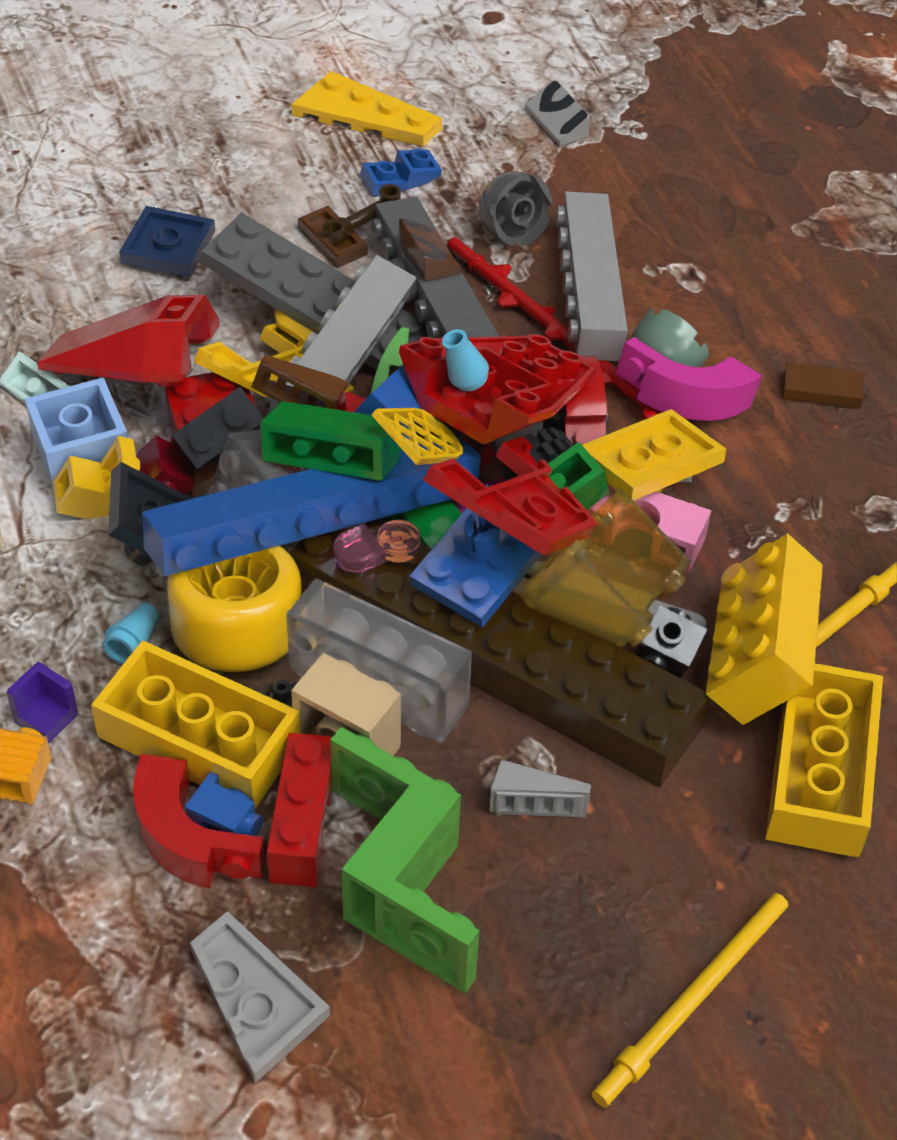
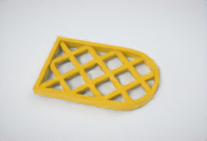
M385 408L376 409L372 413V417L416 465L435 464L453 458L458 460L463 454L462 445L455 434L442 421L422 409ZM399 421L404 425L408 426V429L400 425ZM413 421H415V422H417L418 424H420V425L422 426V428L419 427V426H417L416 424H414ZM430 431L433 432L434 434L438 435L439 438H437V437H435L434 435H432V434L430 433ZM401 432L410 437L411 440L404 437ZM416 432H418L419 434H421L422 436H424L425 439H423L422 437L418 436V435L416 434ZM433 442L439 445L442 448V450L433 445ZM418 443H420V444H422L423 446H425V447L427 448V450H425L424 448L420 447V446L418 445Z

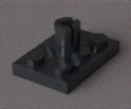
M120 462L111 471L108 536L123 543L124 551L128 557L136 550L141 551L132 561L137 565L147 566L153 560L144 549L142 512L192 498Z

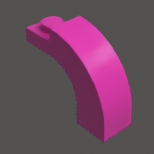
M635 337L625 342L615 373L639 389L637 400L661 412L672 409L683 418L693 420H721L744 412L751 407L762 379L761 374L732 356L711 367H691L666 358Z

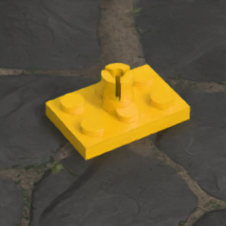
M672 409L582 445L604 470L607 483L631 502L655 491L662 494L663 488L723 463L726 454L725 447Z

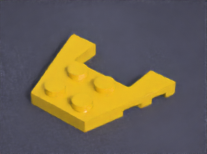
M276 323L264 327L260 340L279 352V354L272 357L290 362L295 355L300 358L303 356L301 350L304 344L302 342H297L291 335L277 327ZM220 341L198 349L194 359L196 364L263 397H267L251 388L261 360L250 363ZM271 374L270 380L276 381L278 377ZM349 384L345 391L353 392L354 387Z

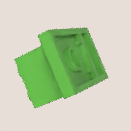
M341 727L330 739L332 792L381 820L342 868L343 919L465 994L476 979L480 930L476 929L466 916L458 912L450 913L433 903L431 898L423 892L458 847L461 794L457 793L447 782L440 779L434 780L418 771L407 759L394 757L378 748L368 737L361 734L355 735Z

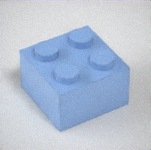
M104 377L25 398L31 433L52 486L53 480L70 455L101 462L118 436L128 438L127 430Z

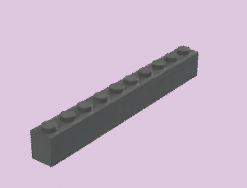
M418 197L376 204V219L371 220L373 237L375 241L381 242L385 260H390L392 264L417 277L407 301H413L417 319L420 323H425L428 337L443 338L446 333L455 329L465 331L467 337L499 336L462 272L458 275L425 281L399 241V219L401 218L434 228L438 233ZM543 421L509 437L490 442L493 451L497 454L502 443L522 436L526 437L529 434L536 437L538 430L543 429Z

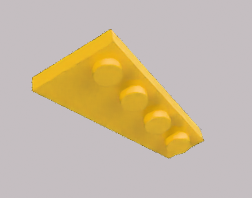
M333 71L327 73L291 104L292 116L304 118L307 113L319 116V122L330 125L335 120L351 124V130L359 132L379 130L382 137L423 147L442 130L441 117Z

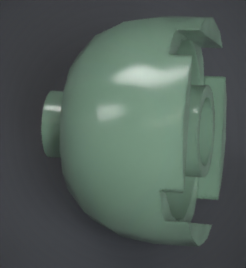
M654 308L649 309L631 336V339L635 337L666 358L682 365L701 367L709 357L706 343L700 348L699 344L694 340L698 332L684 319L668 310L662 309L658 314H654Z

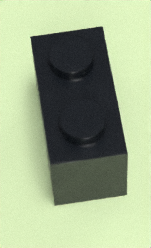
M239 387L172 434L171 443L193 473L197 474L260 429V422L264 418L242 388Z

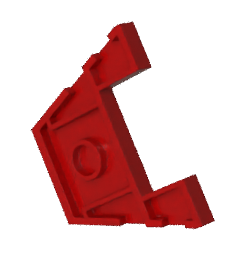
M524 436L503 442L495 455L518 475L516 478L487 487L454 458L431 465L423 478L430 486L544 556L590 537L598 524L568 487H562L560 491L549 477L553 471L545 460H539L538 463L529 453L533 446Z

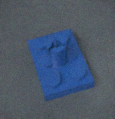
M466 508L411 573L410 583L411 586L483 628L542 554L534 551L525 543Z

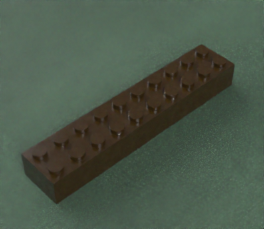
M378 520L302 539L289 552L300 572L302 593L659 788L704 726L710 697L706 695L704 690L514 591L509 594L482 628L411 586V573L432 549L418 541L417 544L408 542L404 545L403 549L413 556L410 559L393 561L384 557L379 550L380 540L384 536L391 539V533L399 531ZM391 547L385 549L386 553L388 550L394 551V549Z

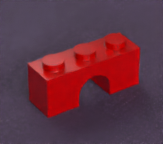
M290 732L288 734L267 848L270 883L317 887L324 848L326 806L330 807L332 798L330 747L332 736Z

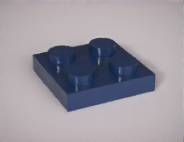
M145 206L119 251L120 261L123 264L191 277L199 262L201 251L209 244L215 232V220Z

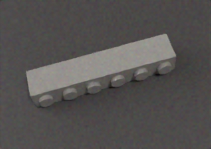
M565 191L563 206H557L555 226L559 228L558 249L562 250L560 271L564 272L563 295H567L565 317L570 319L568 343H574L575 353L580 356H596L598 360L619 361L626 342L628 329L608 194Z
M378 255L374 257L368 267L361 265L351 282L352 289L345 287L339 295L335 304L336 311L328 309L318 327L320 333L312 332L301 350L303 356L300 358L295 355L290 362L339 377L348 382V387L405 305L417 277ZM287 382V384H286V385H289V386H292V387L294 386V385L290 384L289 382ZM267 396L265 401L271 404L268 415L279 402Z

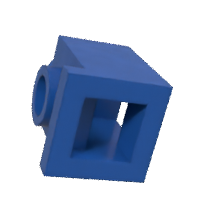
M212 772L208 774L185 806L186 815L193 822L211 830L257 836L263 825V816L255 813L254 801L250 800L245 793L238 789L230 788L228 790L220 786L219 775Z

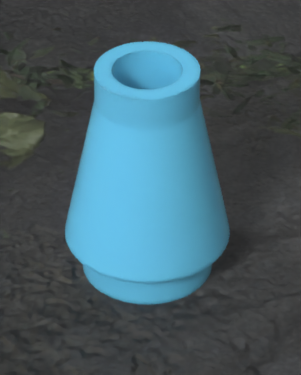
M455 329L446 333L442 339V344L445 349L449 381L462 391H473L480 388L488 377V362L468 339L465 331Z
M143 602L132 612L110 626L104 634L103 649L105 653L115 662L124 664L142 640L149 641L155 625L160 620L159 611L153 605Z

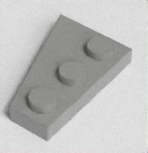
M228 911L190 942L192 954L255 1083L330 1016V1006Z

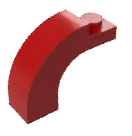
M581 356L583 362L596 368L595 375L562 407L563 432L573 445L578 442L583 445L606 435L605 418L607 417L605 386L601 365L596 356Z
M141 754L133 783L134 804L141 837L146 848L158 864L183 881L210 889L215 872L223 873L234 879H244L246 877L262 879L266 863L263 837L211 830L193 822L184 812L190 789L187 760Z

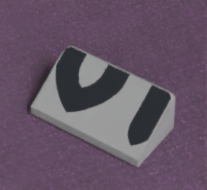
M557 80L549 83L525 104V109L559 146L589 136L590 115Z

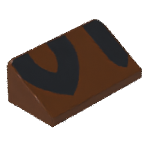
M404 218L399 219V241L425 281L461 274L460 266L434 228Z

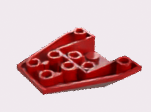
M205 294L167 295L62 334L37 362L38 370L53 371L57 374L70 373L135 382H156L158 386L162 387L173 386L178 382H182L192 367L189 343H203L211 339L220 326L219 317Z
M541 335L468 337L488 362L489 370L484 385L473 391H462L449 381L445 349L442 344L443 338L422 337L419 341L400 345L399 348L400 358L420 408L482 444L509 437L553 417L594 377L596 368L583 362V358L580 355L571 351L560 350L551 345V341Z

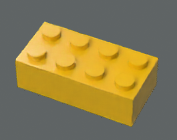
M788 533L773 543H765L758 549L756 554L743 562L732 564L721 577V589L717 606L711 660L708 668L706 695L742 725L813 686L823 565Z
M143 640L91 704L98 738L139 757L141 754L187 760L190 781L201 785L210 772L219 775L220 786L228 790L235 788L242 791L250 800L254 801L255 809L282 771L289 732L301 734L299 710Z
M815 663L813 686L782 703L765 840L857 858L860 857L871 827L883 685L882 675Z

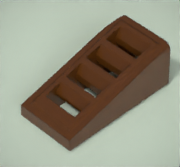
M264 355L251 388L279 403L284 401L336 410L348 382L321 371ZM271 374L278 377L277 382L270 380ZM287 382H289L290 384H292V385H294V386L292 387V386H289V385H286V384H287Z

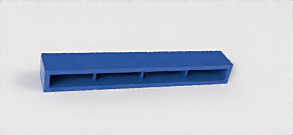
M455 432L454 434L459 439L463 448V454L456 461L479 480L481 456ZM433 442V445L442 450V448L439 445ZM418 443V445H419L420 447H422V448H424L425 450H427V448H426L425 446H423L422 444ZM401 449V459L382 481L309 469L143 511L144 549L164 576L452 498L423 480L430 466L434 464L416 465Z

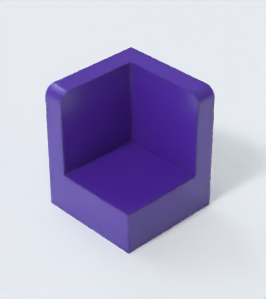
M39 661L7 690L14 723L22 728L26 727L38 731L42 736L47 737L48 744L79 715L71 682Z

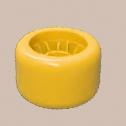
M281 546L168 575L167 597L172 637L180 651L198 665L222 672L256 670L270 665L286 655L300 634L302 624L300 572L294 559Z

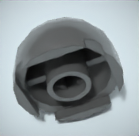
M519 171L506 172L491 180L483 190L479 201V214L485 229L497 240L512 246L519 242L521 246L529 245L539 238L548 226L550 218L546 215L548 205L552 206V196L548 186L540 178Z

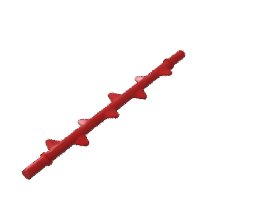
M452 237L448 241L447 248L466 263L470 271L477 272L501 292L497 300V305L500 308L518 306L546 329L544 337L549 340L562 342L575 353L574 343H568V328L553 316L556 309L552 306L539 305L507 279L512 269L509 264L490 265L485 261V257L482 254L475 253L457 237ZM599 360L604 385L613 384L644 410L641 416L643 420L663 413L637 400L639 389L615 374L617 367L606 360Z

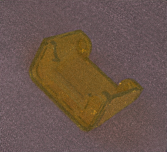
M619 488L591 514L598 524L590 537L581 541L576 540L571 545L553 552L516 595L531 609L616 645L623 646L629 642L635 647L653 630L649 622L654 615L648 610L660 593L664 592L669 596L685 582L686 578L682 573L691 560L622 488Z

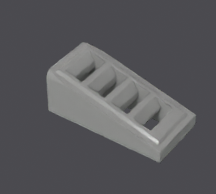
M501 760L491 788L489 812L509 815L586 818L592 785Z

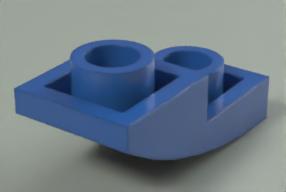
M416 148L413 150H398L395 162L362 163L360 176L371 195H379V189L386 184L397 185L401 191L426 184L440 177L442 169L430 150Z

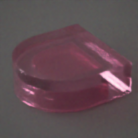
M364 523L341 533L334 542L335 562L345 571L363 572L386 562L385 550Z

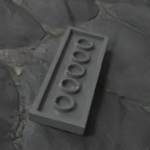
M242 212L201 251L199 258L201 264L316 334L320 333L318 327L328 309L336 311L335 304L342 290L345 287L350 289L353 287L351 285L353 279ZM401 309L364 363L377 370L386 348L401 327L409 328L408 343L419 341L422 337H428L425 323H420L416 317Z

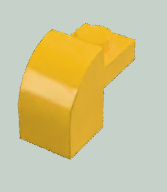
M118 436L101 462L70 455L53 480L57 513L84 519L109 516L111 471L120 462L138 471L140 470V461L136 458L134 440Z

